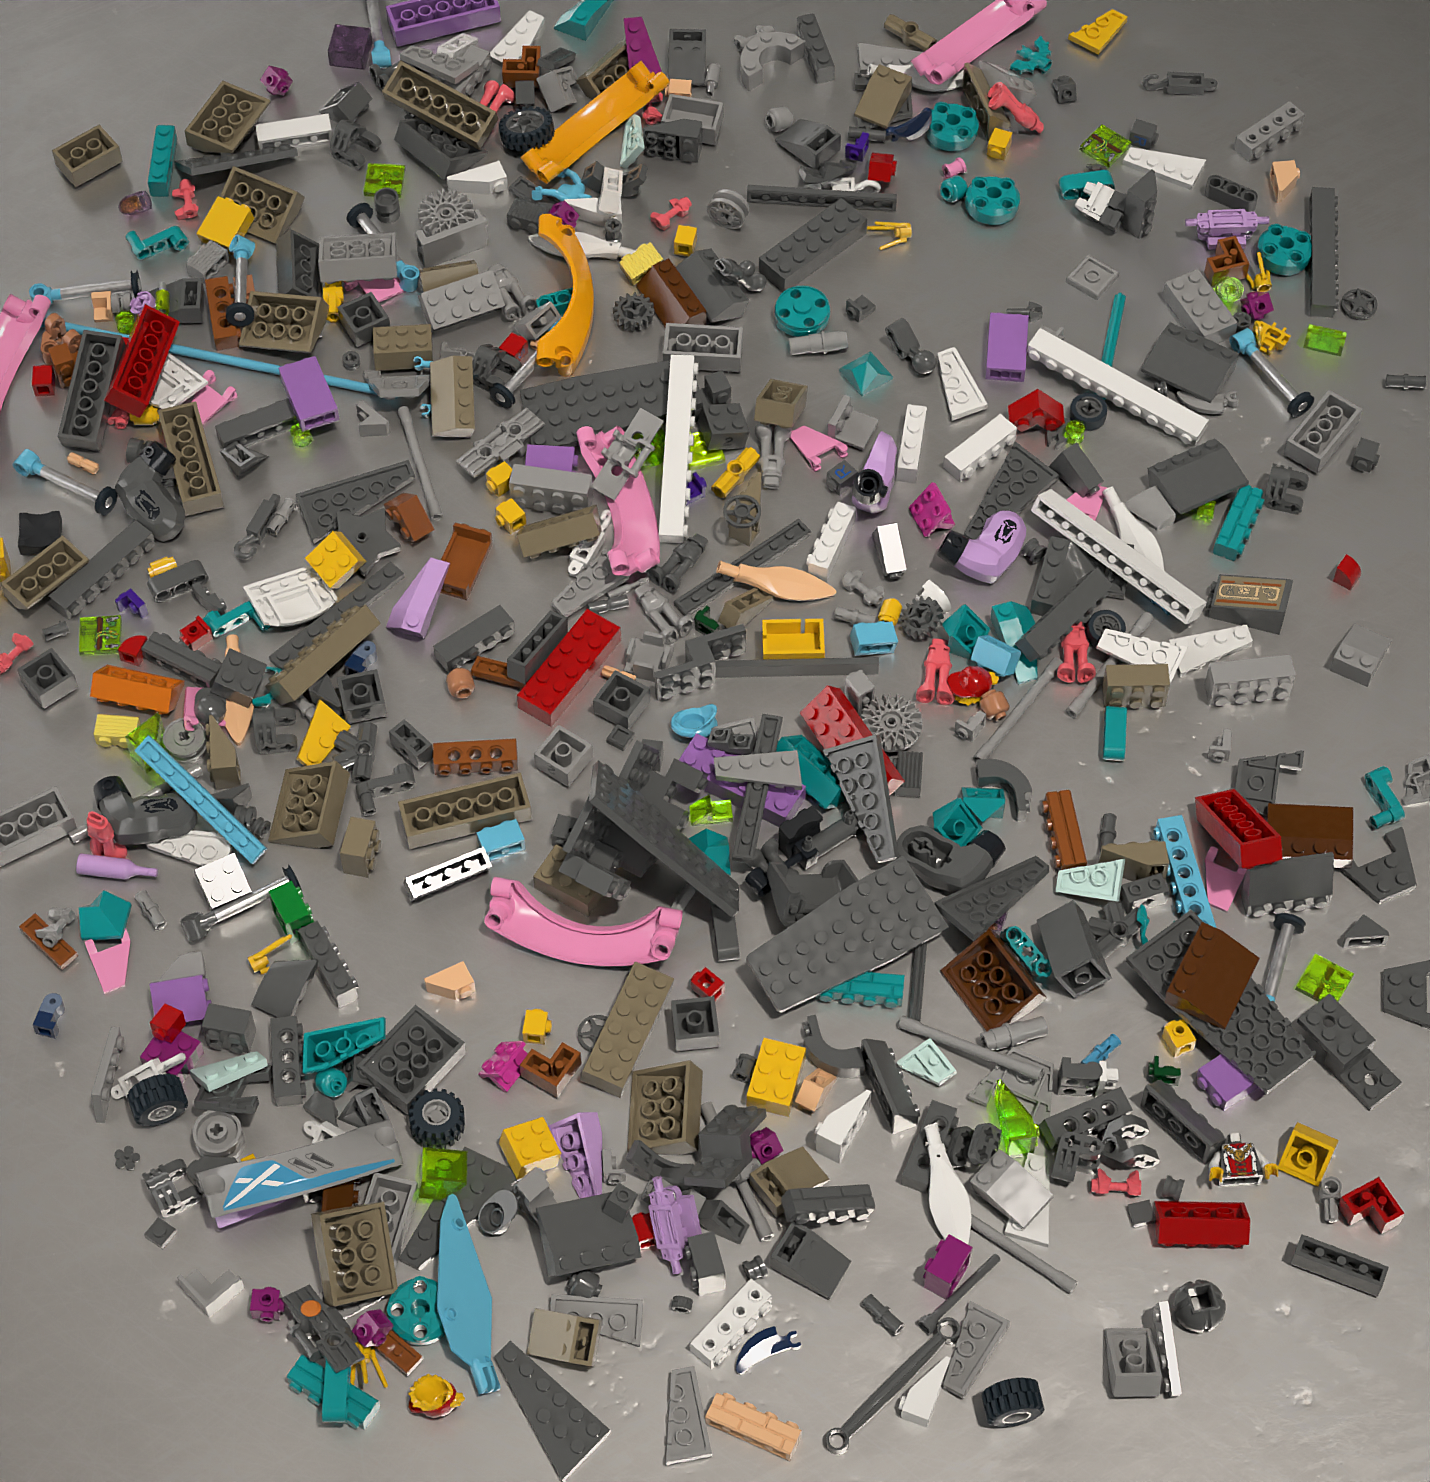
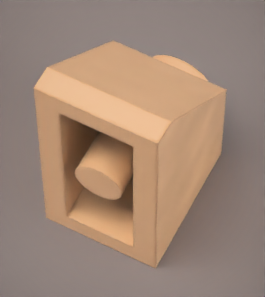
M1295 160L1272 162L1270 177L1277 203H1280L1295 188L1296 181L1300 178V170L1296 168Z
M464 961L424 978L427 992L453 1000L467 998L475 992L474 980Z
M817 1068L804 1079L795 1102L800 1104L803 1109L815 1112L822 1106L837 1077Z

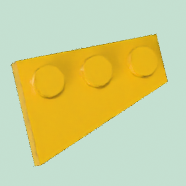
M1112 9L1096 18L1095 22L1090 25L1082 26L1078 32L1070 33L1068 40L1099 55L1127 23L1128 17Z
M322 700L317 701L315 712L310 720L308 731L296 758L303 766L320 764L334 748L337 735L341 731H348L351 727Z

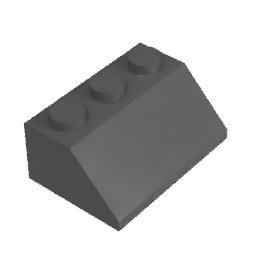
M1153 169L1127 191L1122 228L1138 239L1144 234L1147 235L1153 227L1152 220L1157 203L1156 176Z

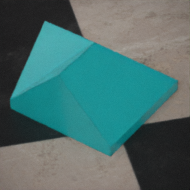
M871 351L839 369L841 374L861 396L893 379V376Z
M966 604L962 605L942 623V626L949 635V653L971 660L978 637L988 635L990 628Z
M962 787L963 802L982 822L987 818H1003L1005 807L1003 789Z
M957 798L933 812L934 830L943 837L954 841L960 847L967 846V843L977 836L983 828L961 798Z
M706 828L688 838L731 876L729 843L726 836Z
M103 890L91 905L79 907L81 939L123 938L132 907L131 903Z

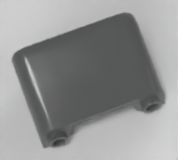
M845 860L829 861L824 866L821 874L787 875L788 868L783 862H770L767 869V877L778 918L785 927L791 926L851 884L859 881Z

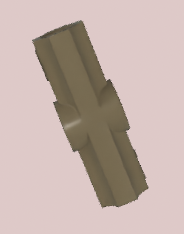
M890 14L884 23V28L901 37L903 44L907 46L914 45L926 51L937 43V39L919 30L918 24L913 21L905 22L897 16Z

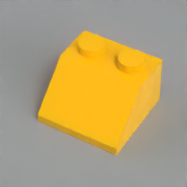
M1297 1122L1278 1164V1169L1319 1187L1339 1140Z

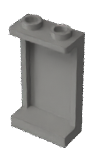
M475 210V220L426 237L423 230L416 231L418 257L424 268L433 267L487 247L489 234L486 229L488 222L485 215H481L479 210Z

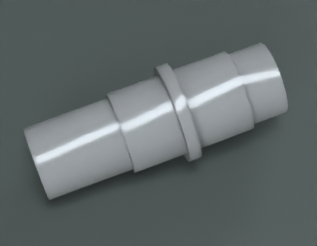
M821 331V333L809 334L808 336L789 338L791 355L820 352L827 354L828 351L848 348L847 332Z
M1043 1016L1011 1024L1003 1023L1000 1027L981 1033L980 1041L982 1047L990 1050H999L1006 1047L1013 1048L1017 1044L1027 1042V1040L1047 1035L1048 1027Z

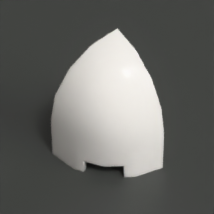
M928 580L922 586L925 590L920 596L925 600L928 596L932 601L936 600L943 609L942 614L950 611L951 604L948 597L936 584ZM917 595L915 600L919 601L920 596Z

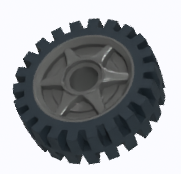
M525 106L522 107V110L517 108L515 112H508V115L505 114L500 119L499 133L501 141L505 147H510L511 150L516 148V151H521V149L528 151V148L535 149L536 146L540 148L542 144L546 145L554 137L555 130L552 115L544 108L540 109V107L536 106L534 109L533 106H529L526 109Z

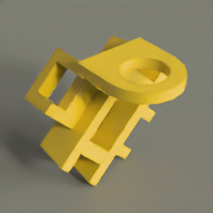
M1259 320L1255 321L1252 331L1255 335L1259 351L1269 356L1275 348L1282 351L1291 335L1286 333L1287 328L1284 327L1280 330L1276 328L1277 323L1275 322L1271 326ZM1274 334V335H1276V336H1278V337H1277V339H1276V338L1272 337L1271 335Z

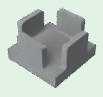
M644 631L643 639L631 638L626 652L624 671L635 675L636 678L655 682L654 672L669 668L674 646L664 644L663 635Z

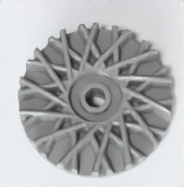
M442 189V193L438 190L436 196L431 192V196L427 195L426 201L422 199L420 208H418L419 224L423 231L430 236L472 221L475 218L473 203H471V200H467V195L461 193L459 196L457 190L452 192L450 189V193H445V189Z
M891 693L888 694V697L883 694L882 699H878V696H876L875 700H871L870 705L866 704L863 714H861V719L873 735H880L882 749L886 752H898L911 747L919 739L922 731V713L919 712V708H915V702L911 703L910 699L908 702L905 701L903 695L899 698V695L896 694V698H893Z

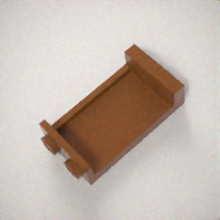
M454 523L453 534L441 558V561L450 563L440 593L468 600L492 547L491 532L485 529L473 528L467 524Z

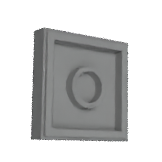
M1087 255L1066 278V283L1098 300L1119 277V272Z

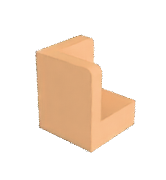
M111 291L92 292L94 322L114 321V313L111 308Z

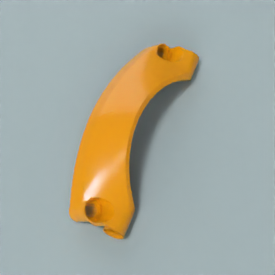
M642 60L639 61L626 74L555 130L551 141H548L546 145L542 144L540 148L537 146L535 149L531 148L520 158L540 181L548 184L602 138L670 85L669 79L663 72H658L655 75L654 72L648 70Z
M542 214L538 219V235L550 242L565 258L573 278V293L563 317L537 342L536 363L541 367H549L554 364L561 376L569 377L573 375L590 336L594 316L593 282L586 255L575 234L574 228L570 225H562V218L551 214Z

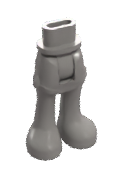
M498 263L488 268V271L493 270L504 300L505 307L503 313L506 319L515 321L521 318V310L526 315L536 309V298L533 295L525 296L518 285L517 278L513 277L506 267H502ZM512 292L519 306L513 302L508 293Z
M760 423L755 426V435L761 443V458H759L758 463L762 473L761 480L763 481L764 488H779L783 467L786 465L783 457L784 444L791 437V428H781L778 425L774 428V455H771V425Z
M644 583L635 589L634 593L638 596L637 601L644 608V613L652 618L661 630V635L664 636V644H673L678 641L679 634L681 637H685L695 625L694 619L688 615L680 617L669 604V599L664 597L654 587ZM661 613H664L668 617V619L671 621L674 627L670 626L665 621V619L661 616Z

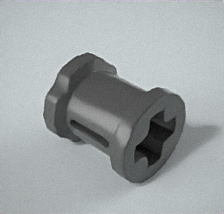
M609 219L605 223V230L607 231L605 234L606 241L620 242L622 240V233L620 232L622 224L617 219Z
M742 1053L738 1058L739 1063L732 1076L741 1082H750L752 1078L751 1072L756 1065L757 1059L749 1054Z

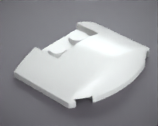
M168 353L149 405L159 409L180 405L209 383L202 376Z
M311 565L243 586L244 592L262 623L278 627L298 625L317 618L329 610L338 599L332 588L325 583Z

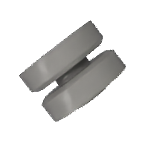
M208 1110L200 1115L194 1123L193 1138L198 1154L201 1157L239 1158L244 1150L245 1138L240 1120L234 1113Z

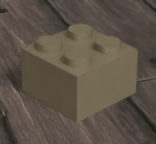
M350 817L340 850L343 872L345 874L368 878L370 870H374L376 858L374 857L381 848L379 830H377L375 821Z

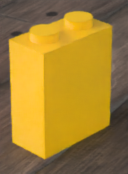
M218 196L196 234L202 243L207 244L212 240L227 249L228 254L234 255L229 251L233 237L237 234L244 237L254 220V216L247 205H238L230 198L225 197L224 199Z

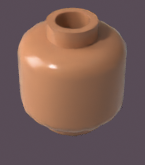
M455 668L446 677L449 692L453 697L467 698L475 689L471 672L468 669Z
M993 689L981 696L982 699L979 705L983 713L986 714L987 719L999 721L1007 716L1006 712L1009 710L1010 705L1003 692Z

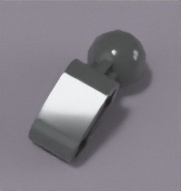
M904 318L885 328L886 334L897 355L901 359L909 356L912 359V366L916 372L928 374L935 369L936 358L934 354L927 350H919V342L909 323Z

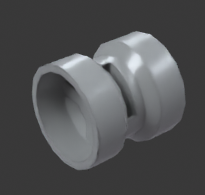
M125 293L120 296L118 294H111L113 313H119L120 311L131 312V307L129 306L132 300L131 293Z

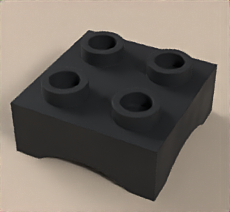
M51 511L45 514L19 513L18 548L20 555L39 554L61 537L62 518L60 511Z
M813 805L807 809H802L794 818L785 820L779 827L778 848L787 859L793 856V848L796 842L806 836L813 837L821 832L820 822L823 821V816Z

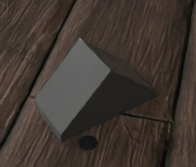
M1363 914L1346 933L1343 948L1386 945L1389 932Z

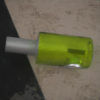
M160 282L159 290L155 293V309L168 315L170 312V293L166 290V283Z

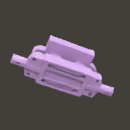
M1245 209L1208 210L1207 213H1198L1197 219H1185L1186 227L1197 226V236L1200 240L1207 241L1208 249H1216L1218 239L1235 235L1241 247L1246 248V239L1252 237L1258 224H1269V216L1258 217L1255 212H1246Z
M657 1176L652 1178L655 1191L649 1194L651 1204L648 1206L657 1249H661L663 1259L671 1262L672 1273L679 1274L682 1272L679 1260L686 1256L684 1246H688L687 1237L702 1234L694 1195H682L681 1190L677 1186H667L664 1188L662 1177Z

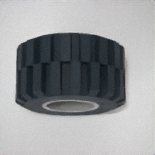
M159 1074L148 1077L135 1084L127 1094L134 1120L142 1126H155L167 1123L180 1116L188 1107V1100L181 1080L174 1074Z
M434 1088L433 1092L424 1091L423 1096L420 1094L416 1096V1101H412L411 1109H409L412 1137H415L418 1144L423 1142V1147L425 1148L432 1146V1150H437V1147H441L442 1150L446 1149L447 1144L450 1147L455 1144L454 1139L459 1141L461 1133H464L465 1125L464 1107L461 1105L459 1097L455 1098V1094L452 1092L447 1094L446 1089H442L441 1092L437 1091V1088Z
M1011 1378L997 1382L986 1388L981 1395L988 1424L992 1426L1012 1427L1022 1425L1036 1419L1045 1410L1038 1382L1031 1378Z

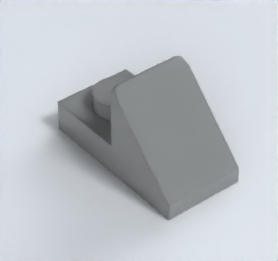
M362 400L356 404L357 417L361 421L359 424L360 436H388L391 433L388 420Z

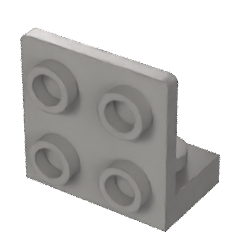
M844 395L828 423V436L844 444L864 450L879 420L852 410L851 397Z

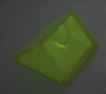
M1309 324L1303 348L1341 357L1347 332Z

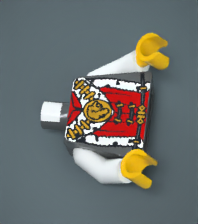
M1239 1133L1229 1134L1227 1136L1228 1144L1221 1145L1220 1151L1214 1154L1209 1163V1181H1212V1178H1217L1218 1186L1261 1184L1264 1174L1266 1180L1270 1179V1175L1279 1177L1278 1166L1270 1163L1259 1150L1255 1149L1253 1143H1242Z

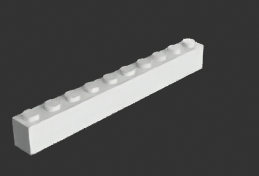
M1039 328L1028 344L1026 355L1032 360L1043 363L1050 370L1061 373L1065 378L1074 380L1083 388L1090 389L1100 397L1112 401L1116 406L1127 409L1134 416H1139L1149 424L1158 426L1167 434L1178 437L1185 444L1195 447L1207 428L1208 419Z
M671 355L659 523L660 543H683L684 536L688 537V525H685V518H689V506H686V501L690 500L691 489L687 488V485L692 479V470H689V464L693 463V452H690V446H694V434H691V428H695V416H692V410H696V398H693V392H697V380H694V376L698 375L699 369L698 363H695L694 355Z
M1052 489L1038 495L1031 509L1034 514L1186 625L1199 618L1207 603L1205 600Z

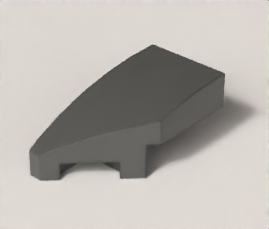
M316 1091L303 1105L304 1110L319 1118L322 1123L327 1121L338 1127V1110L335 1107L334 1101L323 1093Z

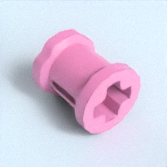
M960 157L950 164L942 165L943 174L947 179L959 173L964 174L967 171L966 165Z

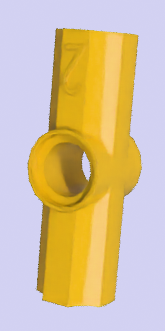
M336 281L332 284L325 282V287H323V300L329 305L326 320L331 323L338 322L337 307L344 302L342 281Z
M746 447L735 460L728 463L726 471L711 486V490L717 497L726 498L737 485L744 482V476L759 461L760 455L752 447Z

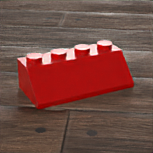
M1154 1201L1155 1228L1158 1244L1164 1246L1184 1244L1190 1247L1197 1246L1198 1244H1207L1211 1247H1218L1220 1245L1242 1247L1243 1245H1249L1250 1217L1244 1202Z

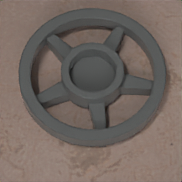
M1357 288L1344 294L1341 308L1347 316L1357 320H1364L1375 314L1377 300L1370 292ZM1357 294V297L1354 299L1347 298L1350 295ZM1361 294H1362V295H1365V296H1367V297H1369V298H1368V299H1365V298L1361 297ZM1344 302L1351 304V312L1345 307ZM1373 302L1374 309L1372 311H1370L1367 307V304ZM1363 311L1367 313L1366 315H1356V314H1354L1355 312H1363Z
M736 495L725 503L723 515L731 526L741 529L749 528L759 521L761 507L758 501L751 496ZM740 499L748 500V501L752 502L753 504H751V505L748 506V505L745 504V503H740L739 500H740ZM733 501H736L737 505L734 510H727V507ZM755 507L758 510L756 518L750 515V511ZM728 515H734L737 518V522H733ZM745 519H748V520L751 521V522L746 523V524H740L741 521H742V520H745Z
M592 1015L585 1018L579 1025L578 1041L588 1052H592L593 1048L587 1046L582 1037H589L595 1045L604 1025H597L594 1020L606 1021L607 1016ZM590 1021L592 1026L590 1031L581 1033L584 1025Z

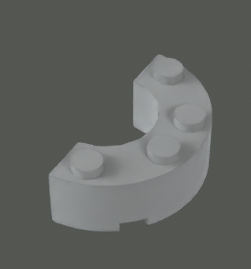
M764 32L751 39L741 53L740 75L745 88L750 91L763 83L762 66L765 63L779 60L792 65L803 58L805 41L795 34L786 32Z
M534 1167L513 1186L514 1193L518 1191V1203L540 1231L536 1208L557 1204L553 1197V1191L549 1188L550 1184L546 1180L548 1178L546 1173L541 1168Z

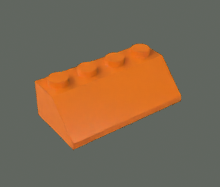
M106 665L93 673L90 697H95L100 702L114 701L119 706L133 705L138 710L152 709L158 714H168L176 708L185 681Z

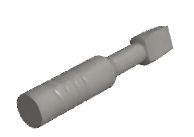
M647 576L632 584L623 585L607 592L606 595L608 599L618 597L637 586L649 582V578Z

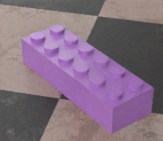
M409 0L385 6L387 22L397 47L501 22L500 6L497 0Z
M696 733L679 760L708 774V783L704 791L742 809L748 782L736 783L716 780L714 769L715 757L738 756L741 754L729 753L708 746V738ZM802 784L801 791L794 790V787L784 786V788H776L775 785H769L762 819L777 827H780L785 820H791L805 800L806 786Z

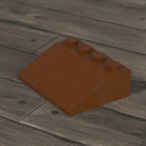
M1268 803L1267 822L1281 836L1283 859L1333 852L1334 868H1352L1353 807Z
M1201 922L1166 992L1164 1003L1225 1030L1260 958L1224 931Z
M990 929L940 970L986 1031L1000 1027L1003 1023H1014L1032 1012L1047 999L1000 936Z

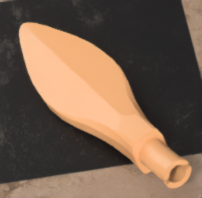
M720 560L716 569V573L733 577L734 582L752 585L772 596L786 600H817L833 597L837 593L832 586L819 578L791 567H752L744 564L735 566Z
M231 634L226 637L227 649L225 650V657L229 648L241 653L238 644L239 637L237 635ZM226 699L225 728L232 741L239 746L243 743L253 718L254 705L251 701L249 708H246Z

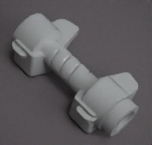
M758 25L755 27L756 34L748 38L736 35L734 37V44L739 51H742L745 45L754 37L764 32H775L772 25L765 27Z
M860 570L848 571L843 576V587L848 591L857 589L864 594L863 602L868 606H878L884 599V588L881 585L869 589L860 582L863 572Z
M71 908L49 909L48 917L58 922L46 928L35 930L37 937L43 938L42 941L45 946L53 947L63 937L62 930L65 925H69L75 920L76 916Z

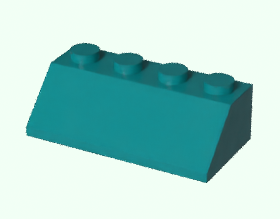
M803 735L781 737L778 741L776 752L797 750L801 782L806 786V794L813 796L817 800V804L824 809L837 808L842 804L846 797L839 785L840 781L836 773H833L830 767V760Z

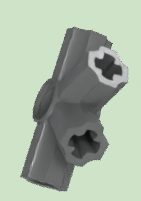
M372 722L359 724L357 737L346 730L341 731L334 742L335 747L343 752L332 756L333 761H337L346 770L353 768L352 781L358 784L371 779L377 735V725Z
M1109 902L1103 906L1106 920L1092 916L1089 918L1088 923L1095 938H1099L1096 942L1104 960L1119 947L1127 945L1129 939L1140 930L1141 923L1137 921L1138 907L1125 916L1121 902ZM1122 932L1124 935L1118 936L1115 933Z

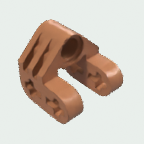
M57 313L50 314L45 320L46 331L43 332L41 341L43 362L46 365H52L48 348L67 343L72 354L78 352L82 338L74 329L66 332L65 321Z

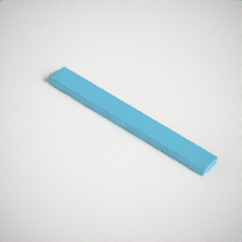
M148 735L134 750L251 864H254L268 849L151 736Z

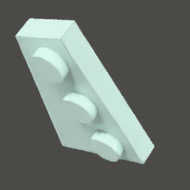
M635 114L625 123L620 166L625 169L631 163H634L645 149L641 118Z
M1125 859L1059 870L1055 892L1119 902Z
M256 1051L189 1071L191 1078L210 1092L268 1066L266 1058Z

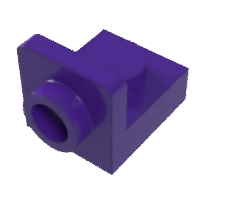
M862 132L860 139H856L855 145L846 143L845 158L863 162L869 148V133Z
M695 472L692 474L691 482H688L687 488L691 489L690 500L686 501V506L706 497V481Z
M131 588L121 593L115 599L120 613L129 608L133 614L137 613L142 619L149 614L144 601Z

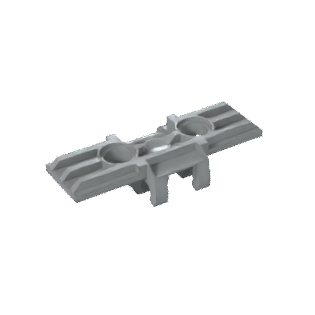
M526 407L508 422L499 423L496 426L497 428L483 439L475 441L473 443L474 447L458 458L456 462L474 478L494 463L505 461L510 466L509 457L517 451L519 457L524 456L526 451L522 442L542 428L545 423ZM514 428L521 430L518 434H512L511 432Z
M640 408L624 435L615 429L612 434L614 436L612 444L608 449L604 447L601 452L608 460L593 482V489L615 501L629 477H638V471L651 451L655 450L651 442L664 421ZM636 433L643 435V439L635 440L632 437ZM638 448H643L631 469L627 467ZM615 466L622 467L623 471L619 476L612 474V469Z

